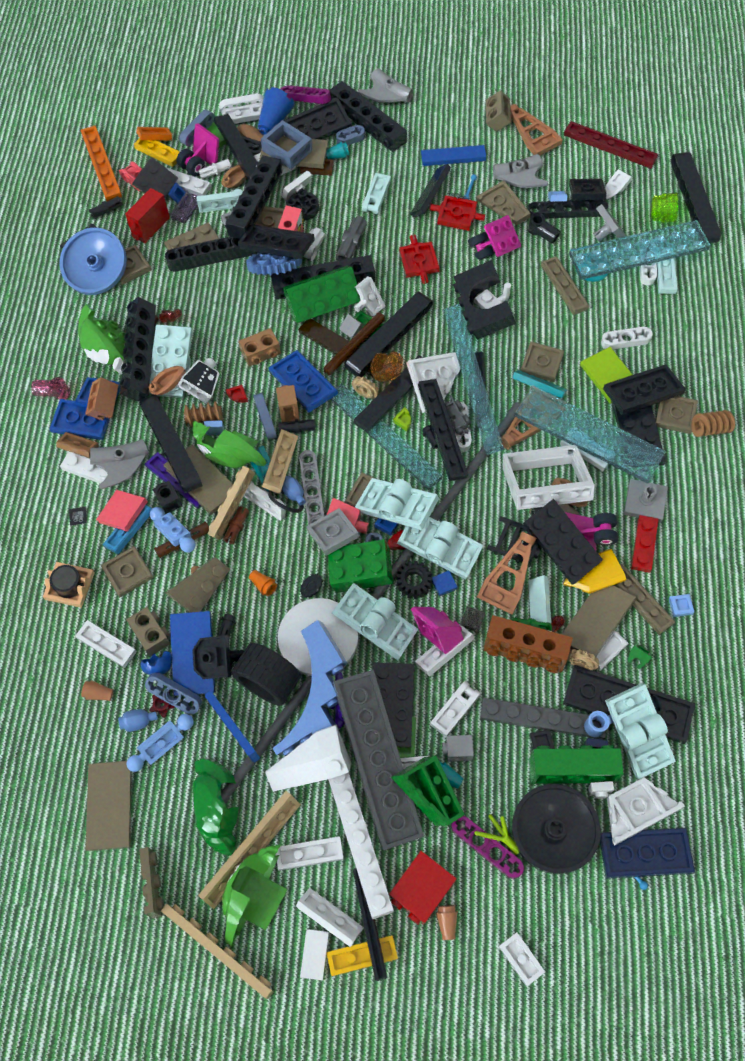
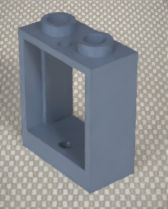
M283 120L261 138L262 151L273 158L281 159V163L291 170L313 151L312 138ZM283 135L298 143L288 152L274 144Z

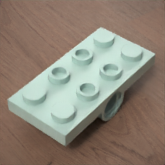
M156 325L150 383L160 372L167 368L182 366L186 372L190 369L191 327ZM176 385L168 393L157 396L184 398L185 391Z
M372 478L355 508L359 509L362 514L422 530L439 497L434 493L414 489L408 482L402 479H396L394 483Z
M431 517L428 518L422 530L406 526L397 544L465 580L483 547L482 544L459 533L458 528L454 524L447 521L440 523Z
M355 583L351 585L332 612L336 617L397 660L418 631V628L394 612L396 608L391 600L384 597L377 600Z
M641 683L605 700L636 778L641 779L676 762L665 735L668 732L666 723L657 714L646 684Z

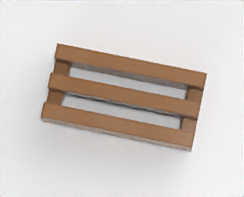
M67 432L56 442V447L90 458V448H99L97 442Z

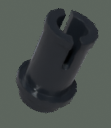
M428 425L423 428L422 435L427 438L433 449H437L438 445L432 427Z
M224 614V617H221L222 623L217 636L229 635L230 637L233 625L236 624L235 616Z

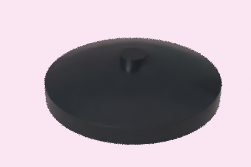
M546 784L536 787L520 800L515 809L512 819V836L515 846L521 856L531 866L542 872L562 875L582 868L594 856L600 842V822L593 805L583 794L571 787L561 784Z

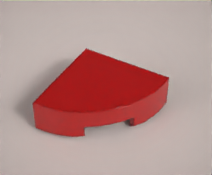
M242 384L225 390L231 400L239 403L248 402Z
M404 530L396 532L388 540L387 544L390 550H405V547L397 544Z

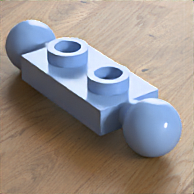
M160 507L151 509L150 518L153 520L155 527L175 547L180 544L181 550L186 553L192 552L195 549L196 543L191 538L190 532L170 512L165 514L164 510Z
M189 714L180 715L176 725L168 721L137 747L141 754L130 756L127 760V768L132 772H138L142 769L145 760L150 765L153 764L184 738L180 731L189 730L193 726L194 720Z

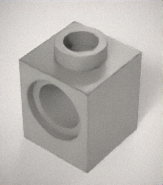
M472 735L446 737V743H442L443 756L447 755V762L473 760Z

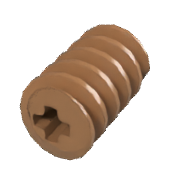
M214 401L213 407H211L209 402H207L206 408H204L202 403H199L198 409L194 404H192L191 409L185 405L184 417L186 426L189 423L193 427V421L202 423V421H217L218 419V421L223 422L221 404L218 406L217 402Z
M728 410L696 414L691 423L692 433L696 437L724 434L726 432L731 433L735 428V418Z

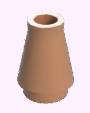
M93 680L90 682L85 681L81 697L86 698V700L111 701L114 689Z
M455 905L438 906L436 916L442 940L456 939L458 911L455 910Z

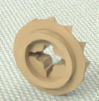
M357 376L353 379L352 387L360 396L374 399L379 394V389L375 386V383H372L365 377Z
M581 649L569 651L568 661L573 666L577 665L589 670L598 669L599 659L594 654H589Z

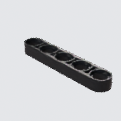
M604 200L531 202L527 210L531 216L535 213L531 209H538V212L542 213L545 219L602 217L596 207L602 204L608 210V203ZM569 207V208H571L572 210H571V211H565L563 208ZM580 207H586L588 210L583 211ZM553 208L555 211L549 212L547 209Z

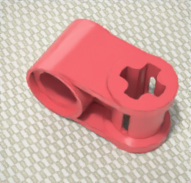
M131 161L130 165L125 169H120L119 173L125 182L132 185V182L142 168Z

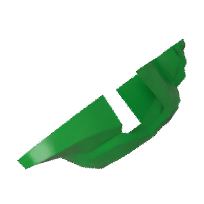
M203 758L195 761V772L199 775L192 784L196 828L205 842L215 852L231 856L236 850V839L232 832L237 822L239 807L226 809V805L221 797L220 788L223 783L236 784L233 774L217 761Z

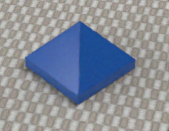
M176 182L168 195L181 206L188 193Z

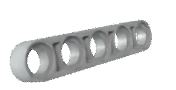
M306 450L300 454L299 459L309 525L324 517L316 455L313 451ZM306 456H310L313 458V461L305 463L303 459ZM309 472H313L315 474V477L313 479H307L305 475ZM312 488L318 491L317 494L313 496L309 495L307 492L309 489ZM312 505L320 507L317 512H311L309 508Z

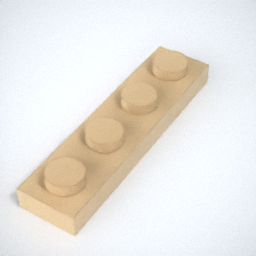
M281 429L262 484L263 488L280 494L296 446L297 435Z
M243 466L237 472L233 486L227 491V498L219 506L218 515L209 526L208 535L221 540L255 475L254 471Z

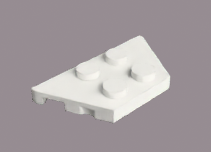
M645 777L609 795L607 803L614 846L680 811L685 807L684 804L680 801L678 803L667 796V792L655 787Z

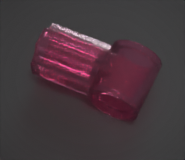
M55 377L52 380L35 379L31 384L34 396H51L60 400L67 399L71 394L70 388L61 377Z

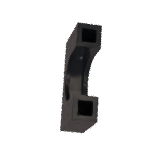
M492 260L453 276L455 280L453 284L456 294H460V297H458L459 304L465 308L462 311L464 318L470 322L467 327L470 334H474L477 340L516 324L508 301L488 309H478L473 306L474 298L478 293L501 283Z

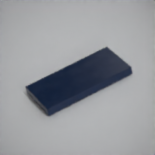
M686 828L643 830L615 846L612 841L611 832L601 833L600 835L606 879L695 873Z

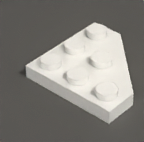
M456 352L413 359L406 363L422 413H426V409L418 388L419 381L437 379L444 400L461 369Z

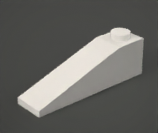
M333 725L316 731L287 756H284L266 770L265 774L274 792L331 779L348 773L352 762L337 725Z

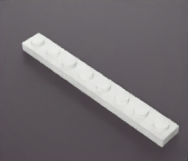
M349 772L328 779L372 920L393 913L394 910Z

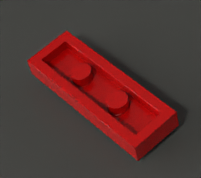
M639 515L631 563L632 570L651 572L658 518Z

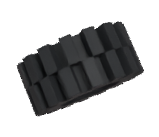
M409 561L408 565L404 563L402 569L399 568L397 574L399 592L402 591V595H407L409 599H411V596H414V599H417L418 596L422 598L424 593L427 595L432 583V573L429 571V567H424L422 562L419 565L418 561H414V564H411V561ZM411 574H417L421 577L422 582L417 586H411L407 582V577Z

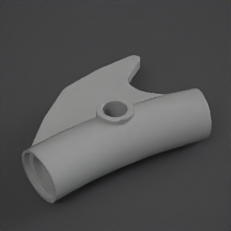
M380 68L375 69L371 73L370 78L373 82L371 89H358L360 95L377 102L405 101L409 103L414 92L412 88L394 80Z
M538 154L513 162L493 165L494 180L499 179L520 188H535L548 185V181L538 179L535 176L536 172L543 166L542 159Z
M143 439L118 446L90 448V465H96L104 469L108 474L106 479L99 485L100 489L115 486L132 477L145 456L148 455V449Z

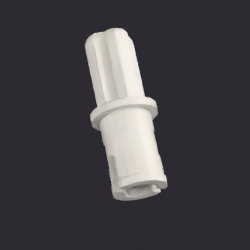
M228 159L212 163L211 166L199 170L200 177L204 179L215 174L219 175V173L231 169V164Z

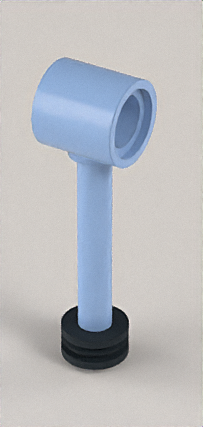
M656 695L650 696L656 712L661 711L662 705ZM594 711L585 721L584 728L588 735L599 737L607 730L609 724L614 722L611 715L607 716L602 711ZM592 720L600 722L601 728L595 727Z

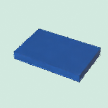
M60 399L49 430L51 433L64 434L67 432L79 437L103 440L110 419L104 417V420H99L92 416L85 415L86 407L76 406L75 401Z

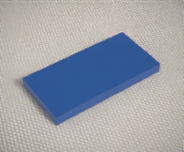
M298 350L268 367L269 372L283 386L294 385L296 399L308 413L338 394L337 389Z
M211 611L170 614L173 681L195 694H205L210 690L212 693H215V678L202 679L194 671L192 651L200 638L212 637ZM173 689L174 696H177L178 692Z

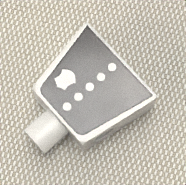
M207 358L204 363L197 360L183 375L177 386L207 404L213 395L219 377V372L214 369L216 362L210 358Z

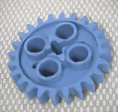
M257 252L258 254H252L246 262L247 269L252 274L272 275L276 273L278 275L279 273H286L287 271H292V269H297L302 264V259Z

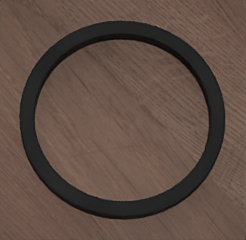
M270 490L268 492L270 500L284 510L299 513L304 508V505H301L299 509L287 507L272 496L273 491Z

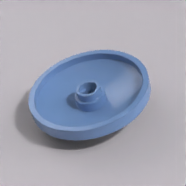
M88 228L77 232L67 241L60 255V271L64 280L74 290L86 295L101 294L113 288L122 278L127 263L126 251L121 241L113 233L102 228Z

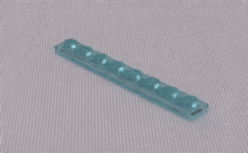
M341 383L336 387L338 394L331 398V400L354 421L367 406ZM382 420L367 433L426 489H431L442 479V475Z

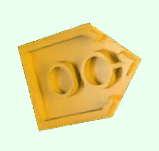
M608 549L598 553L603 560L579 581L572 585L566 578L563 585L575 587L590 594L626 581V576L612 549Z

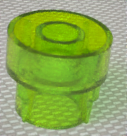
M678 193L654 195L651 208V218L653 221L677 222Z

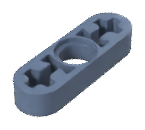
M206 109L203 110L181 132L180 142L186 146H191L194 143L195 124L199 123L208 129L214 121V113Z
M263 394L253 395L267 439L277 438Z
M152 673L145 682L148 692L187 714H195L201 707L202 700L197 694L160 673ZM154 680L158 681L157 686L153 685ZM174 689L178 692L179 696L173 698L169 695L168 691ZM190 701L194 702L192 707L189 706Z

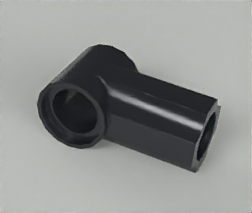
M536 212L530 216L528 232L532 235H540L548 242L554 243L560 236L561 231L545 221V216L542 213Z

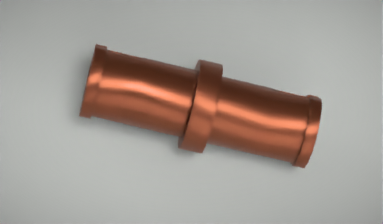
M242 506L237 508L236 514L230 520L229 528L223 537L226 543H228L230 538L229 544H234L239 532L243 530V523L249 514L247 508L244 509L243 513Z

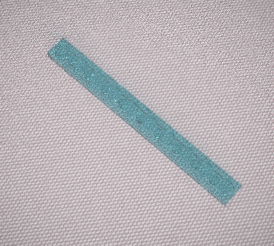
M460 304L443 309L486 455L504 450Z

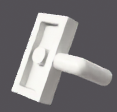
M504 284L503 294L498 298L486 289L474 298V303L481 309H488L509 299L511 284Z

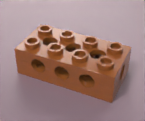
M492 615L483 651H486L491 656L500 655L506 657L507 660L512 662H524L533 668L542 667L550 673H562L568 660L573 637Z

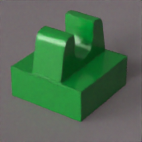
M636 643L631 649L627 661L630 663L634 658L639 659L640 664L637 668L641 669L650 661L653 654Z

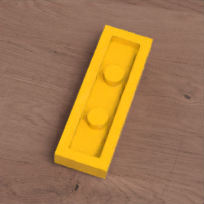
M139 138L134 143L135 149L171 167L177 164V156L180 151L157 140H140Z
M393 935L380 938L384 963L398 960ZM367 942L326 952L332 977L372 966Z

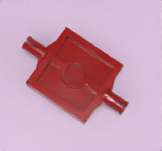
M445 195L441 205L431 203L429 211L439 212L438 225L467 231L470 230L474 219L484 221L486 215L476 213L477 201Z
M413 234L409 237L411 244L399 247L406 278L420 276L422 283L425 284L426 282L427 284L429 282L427 274L439 272V264L432 242H418L416 235Z

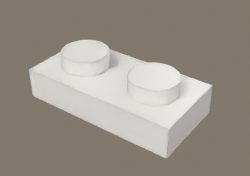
M517 932L498 946L526 987L545 973Z

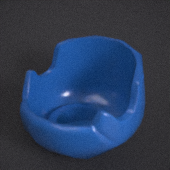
M164 651L162 657H157L154 653L150 659H142V671L148 675L152 673H160L162 675L168 673L172 665L171 652Z

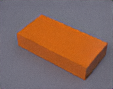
M137 127L136 133L140 140L172 141V133L168 127Z

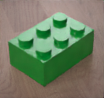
M385 539L343 546L328 555L329 582L336 593L348 591L353 583L362 589L393 584L391 552Z

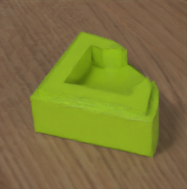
M404 407L393 418V422L406 432L411 426V416Z

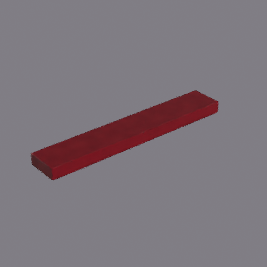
M570 121L564 131V136L650 169H652L659 156L657 153Z

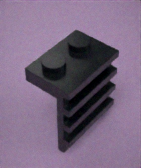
M500 516L499 521L506 524L496 547L488 545L487 550L494 552L495 555L505 556L515 544L520 529L527 531L529 535L531 533L523 524ZM509 525L516 527V530L506 552L501 550L500 547ZM536 540L534 545H532L528 567L531 566L534 558H538L541 550ZM523 541L522 543L524 546L529 545V543ZM514 554L511 558L516 560L517 563L523 562V557L520 554L518 556Z

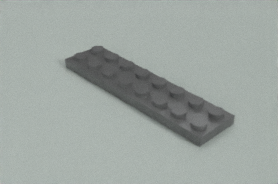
M374 670L333 681L332 683L381 849L384 851L424 837L414 802L391 778L403 770V765Z

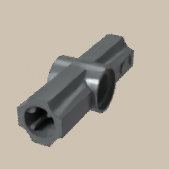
M354 217L348 231H344L336 259H350L355 250L359 249L362 235L367 226V221L363 217Z

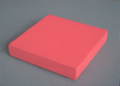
M116 490L96 520L101 524L128 532L148 501L144 497Z

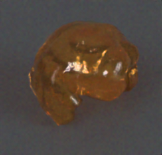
M392 351L389 355L387 353H376L371 362V372L374 379L384 382L395 380L401 373L403 356L395 351Z

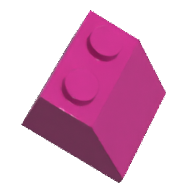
M434 607L411 608L420 633L443 653L447 654L464 640L461 626L456 621L452 622L445 612H439Z

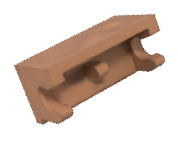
M102 377L92 382L85 415L99 420H104V417L112 418L118 384Z

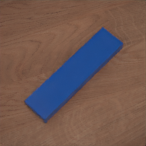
M485 146L421 150L422 166L486 161Z
M210 690L205 694V698L252 762L255 763L260 759L259 755Z

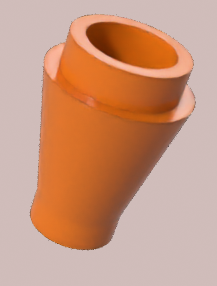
M253 570L250 573L249 579L262 595L270 596L276 591L277 584L275 579L257 570Z

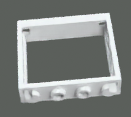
M577 445L503 454V471L517 510L543 507L552 499L560 505L591 501L594 498V483ZM572 464L579 482L519 489L513 471Z

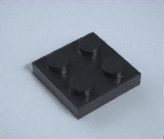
M151 157L132 182V185L144 194L152 188L166 197L178 180V177Z
M603 179L569 180L572 200H606L607 193Z

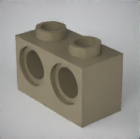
M500 90L486 99V124L495 132L511 123L510 99Z
M145 607L126 619L149 657L170 645L167 639L170 635L164 626L160 628L157 622L160 619L155 611L150 612ZM149 620L147 625L141 626L142 622ZM159 636L158 640L151 641L152 637Z

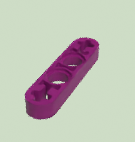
M292 85L280 88L287 93L286 97L292 98L294 101L324 104L331 100L328 89Z
M462 816L451 823L452 832L505 876L510 879H517L522 875L524 871L522 861L496 840L484 838V844L481 846H476L473 843L472 837L475 835V831L486 832L468 817ZM464 821V827L469 831L471 827L475 829L470 833L468 839L465 837L467 832L464 829L457 830L456 822L461 823ZM492 848L500 849L502 852L501 859H492L490 857V850ZM506 855L510 857L507 860L508 863L511 865L516 863L518 865L517 870L519 873L513 872L511 874L509 872L510 867L506 863L503 867L499 865L504 861Z

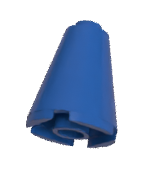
M271 87L270 90L267 88L265 91L258 122L259 132L263 135L267 134L275 125L284 120L294 108V100L286 97L287 93L281 89Z

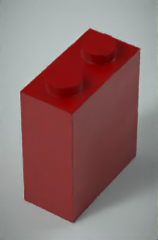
M152 188L125 213L132 237L143 243H146L170 218L164 195Z
M420 851L389 893L391 904L399 911L402 908L409 913L407 917L416 925H419V923L425 925L457 878L423 851Z

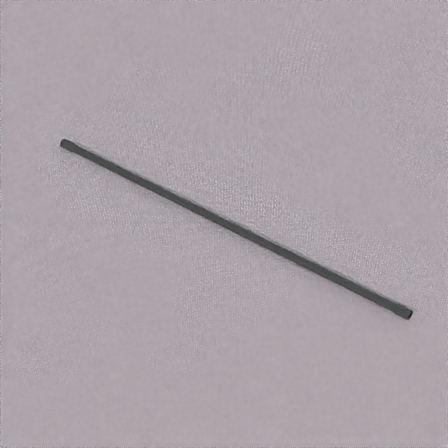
M515 402L505 418L468 465V477L455 482L430 515L431 518L438 521L497 444L499 438L509 428L516 415L524 407L521 403ZM405 548L392 565L393 580L397 576L399 568L402 569V565L408 562L414 552ZM389 585L376 587L370 595L378 600ZM312 676L307 677L254 747L259 757H261L310 692ZM247 756L233 775L236 784L227 783L221 790V797L225 805L255 764L249 756Z

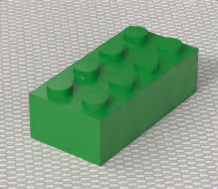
M344 266L283 287L292 319L296 323L361 301L355 288L357 282L351 266Z
M590 745L580 746V749H571V746H559L558 749H550L549 746H538L537 749L533 750L529 758L530 784H591L593 782L610 781L616 784L624 775L621 748H614L612 745L602 746L601 749H593V746Z

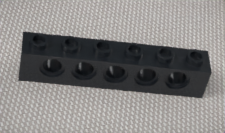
M341 81L329 90L331 100L338 97L352 122L363 126L365 131L372 135L375 140L382 143L385 148L395 152L407 143L406 129L345 82Z
M262 155L260 161L257 162L254 172L250 175V180L245 184L244 191L238 197L237 204L232 208L230 217L226 219L225 228H227L228 236L241 239L252 224H256L283 172L281 159Z
M371 255L300 267L286 273H279L278 275L273 273L271 281L275 300L286 299L283 290L285 286L344 266H351L353 268L357 285L366 277H371L373 282H375V269Z
M137 297L129 302L127 306L128 315L125 322L126 333L124 336L125 347L122 353L124 358L121 366L120 395L139 402V400L149 395L156 305Z

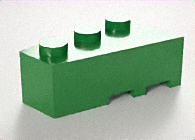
M436 755L424 757L391 777L435 826L450 825L465 815Z

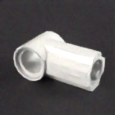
M317 227L310 231L311 234H314L315 240L303 256L311 261L315 259L318 247L325 238V233Z

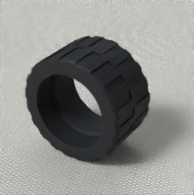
M250 643L231 670L232 676L243 687L263 700L277 706L284 705L301 678L299 670L286 658L258 643Z

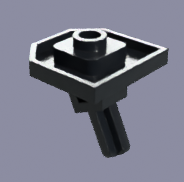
M229 635L200 638L192 649L194 671L202 679L232 677L231 663L237 662L244 650H230Z

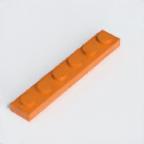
M96 125L81 129L80 131L106 201L117 196L121 198L119 186Z

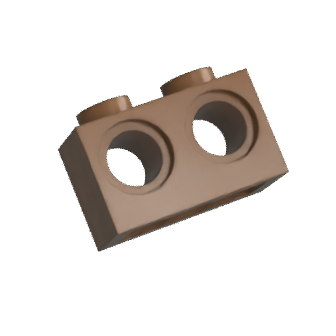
M271 328L238 341L240 351L249 367L281 354L279 342Z
M284 385L276 388L281 421L300 420L294 385Z

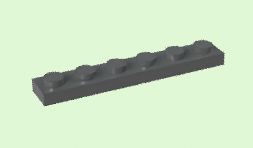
M483 698L480 720L540 730L550 729L552 732L604 740L606 731L599 737H592L586 733L584 723L590 716L587 714ZM592 720L595 727L601 728L600 722Z

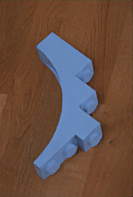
M319 620L301 631L309 650L312 668L308 701L295 727L281 742L273 747L276 755L287 756L295 747L310 738L316 731L336 725L326 708H332L338 704L332 683L334 680L331 675L341 673L344 670L343 667L348 663L324 623Z

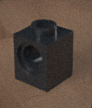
M170 481L160 483L152 489L165 514L182 507L180 498Z

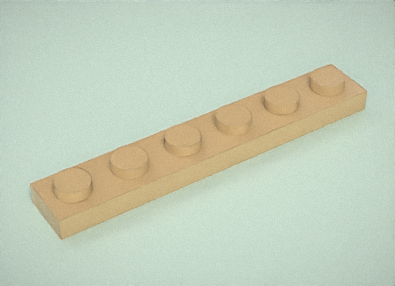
M284 792L199 893L198 896L211 908L215 909L221 902L226 884L230 876L235 872L236 867L248 856L255 853L258 854L260 849L265 848L300 807L299 802L289 792Z
M168 904L164 906L161 910L162 913L265 999H269L274 991L269 988L272 984L261 975L258 979L252 974L254 969L245 961L241 964L234 959L236 954L226 946L223 950L218 946L219 940L210 932L205 935L200 931L202 926L193 918L188 921L183 916L185 911L176 904L173 907Z

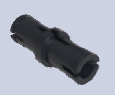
M117 196L89 209V213H91L90 215L94 220L103 214H110V211L123 206V203L120 202L121 199Z
M295 419V421L278 422L279 434L281 429L287 432H296V434L303 431H316L315 419Z

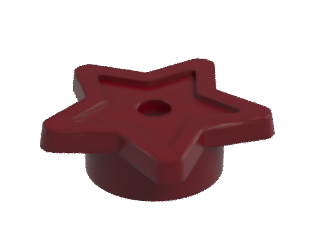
M152 695L153 705L149 711L159 712L165 718L168 710L175 707Z

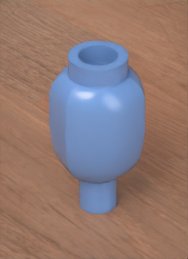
M286 476L282 486L284 494L290 500L297 501L300 506L304 505L306 500L303 498L304 490L297 479Z
M142 709L127 711L122 717H118L120 730L125 729L127 732L143 729L149 724V721L158 720L156 711L148 713Z

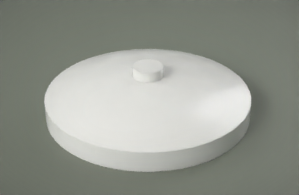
M324 598L303 601L290 609L281 621L278 630L280 652L301 674L312 676L310 654L301 631L317 620L324 623L347 663L351 661L357 650L358 632L332 614L338 605L336 601Z

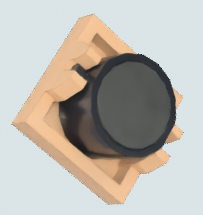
M56 562L54 569L48 570L49 579L45 578L46 590L43 598L48 601L82 608L95 572L92 569Z

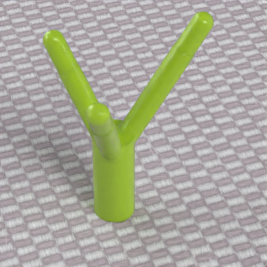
M489 814V819L501 836L475 831L474 834L502 841L517 855L519 851L515 846L514 840L508 834L504 816L500 817L501 828L493 815Z

